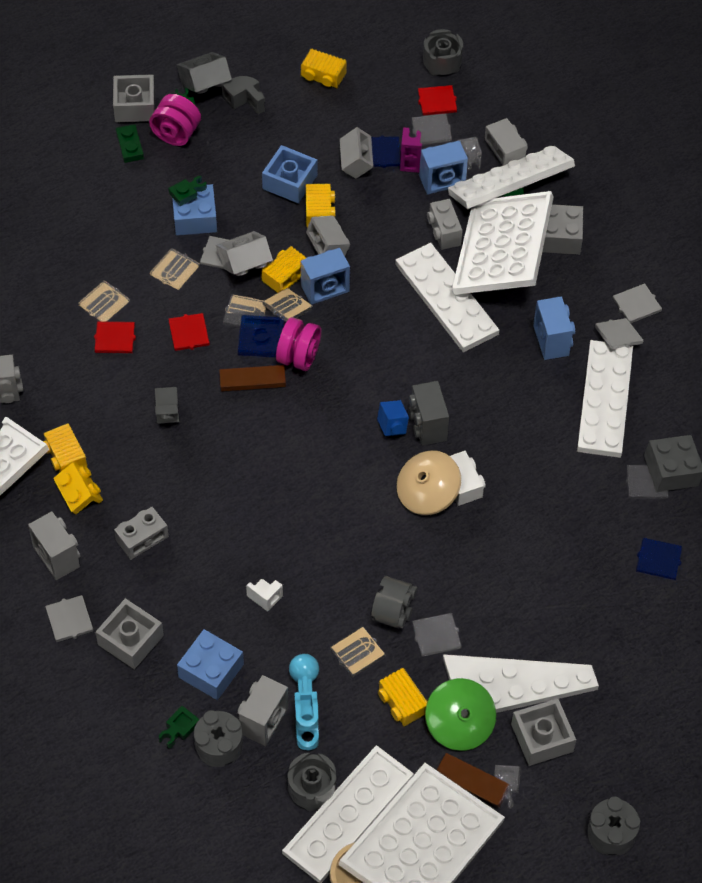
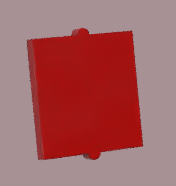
M452 85L418 88V104L421 105L422 115L457 112L455 102L457 97L454 96Z
M203 313L194 315L184 314L182 317L169 318L175 351L193 350L196 347L209 345Z
M97 322V331L94 335L96 340L95 353H133V342L136 340L134 335L135 322Z

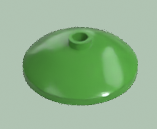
M456 678L440 684L431 693L426 704L425 719L429 732L438 743L452 750L464 751L478 747L491 735L496 722V708L491 695L482 685L470 679ZM463 709L468 712L467 718L461 716Z

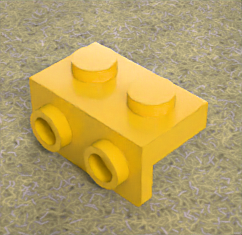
M74 462L69 464L53 479L71 512L77 514L92 501L100 503L103 499L100 495V488L90 477V470L85 465L81 466Z

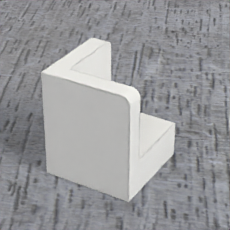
M263 579L255 586L250 582L246 585L247 596L267 612L283 596L282 584L276 580L271 585Z

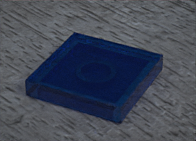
M242 315L238 355L276 358L279 338L284 328V317Z

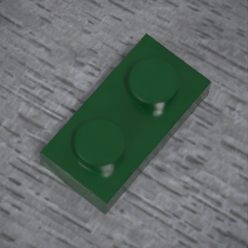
M136 125L116 128L124 163L143 160L144 154Z

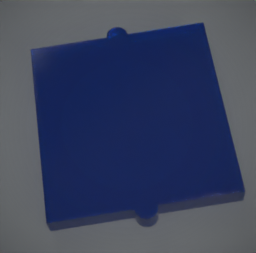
M383 135L381 137H371L373 167L400 166L399 137H384Z
M643 538L641 550L637 554L639 560L636 572L676 580L678 566L681 565L680 555L682 546Z

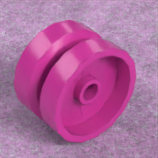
M168 94L163 97L157 109H155L150 117L149 125L153 133L164 142L174 146H182L188 142L193 131H195L200 123L201 114L190 100L177 94Z
M294 317L289 318L279 338L276 361L284 365H290L293 362L295 368L307 371L311 367L319 347L321 327L313 323H308L304 327L302 320Z

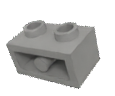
M507 118L486 126L485 141L503 166L512 160L526 157L527 143L524 138L520 137L515 125H512Z
M356 127L340 138L342 171L356 179L373 168L372 141L369 134Z
M446 199L430 203L427 219L433 227L435 240H438L441 250L461 246L462 228L451 200Z
M319 216L311 218L306 233L318 255L328 250L340 248L345 256L350 243L335 217Z
M13 354L0 356V403L20 401L19 392H23V385L19 366L15 367Z
M153 507L140 511L134 518L120 523L114 529L116 542L130 560L169 537L167 524Z

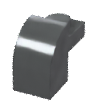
M238 76L222 84V96L233 109L248 103L258 115L265 111V97L260 92L259 81L249 76Z
M177 387L155 388L157 423L179 422Z

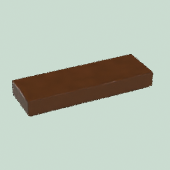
M284 365L219 369L221 391L286 387Z
M448 753L445 754L437 769L439 773L467 792L497 807L501 806L511 787L510 784Z

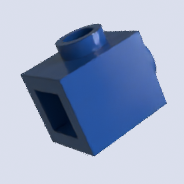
M401 400L380 402L377 420L385 436L406 434L409 416Z

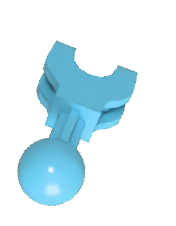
M299 654L292 659L289 665L290 676L298 683V692L295 693L297 745L300 749L312 750L319 744L317 691L313 692L312 682L319 674V664L313 656ZM304 732H311L313 739L309 742L304 741L302 734Z

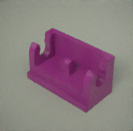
M403 127L400 171L420 173L421 133L417 130L416 137L412 138L409 136V128Z

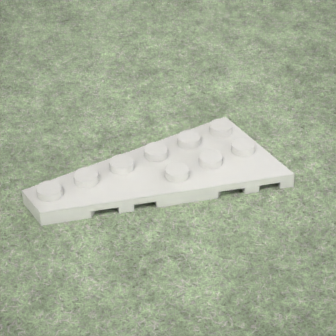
M7 417L2 421L3 427L0 430V495L49 451L46 443Z
M443 655V662L449 680L465 678L482 685L491 695L496 713L595 691L599 687L592 665ZM465 709L461 711L463 718L468 716V712Z

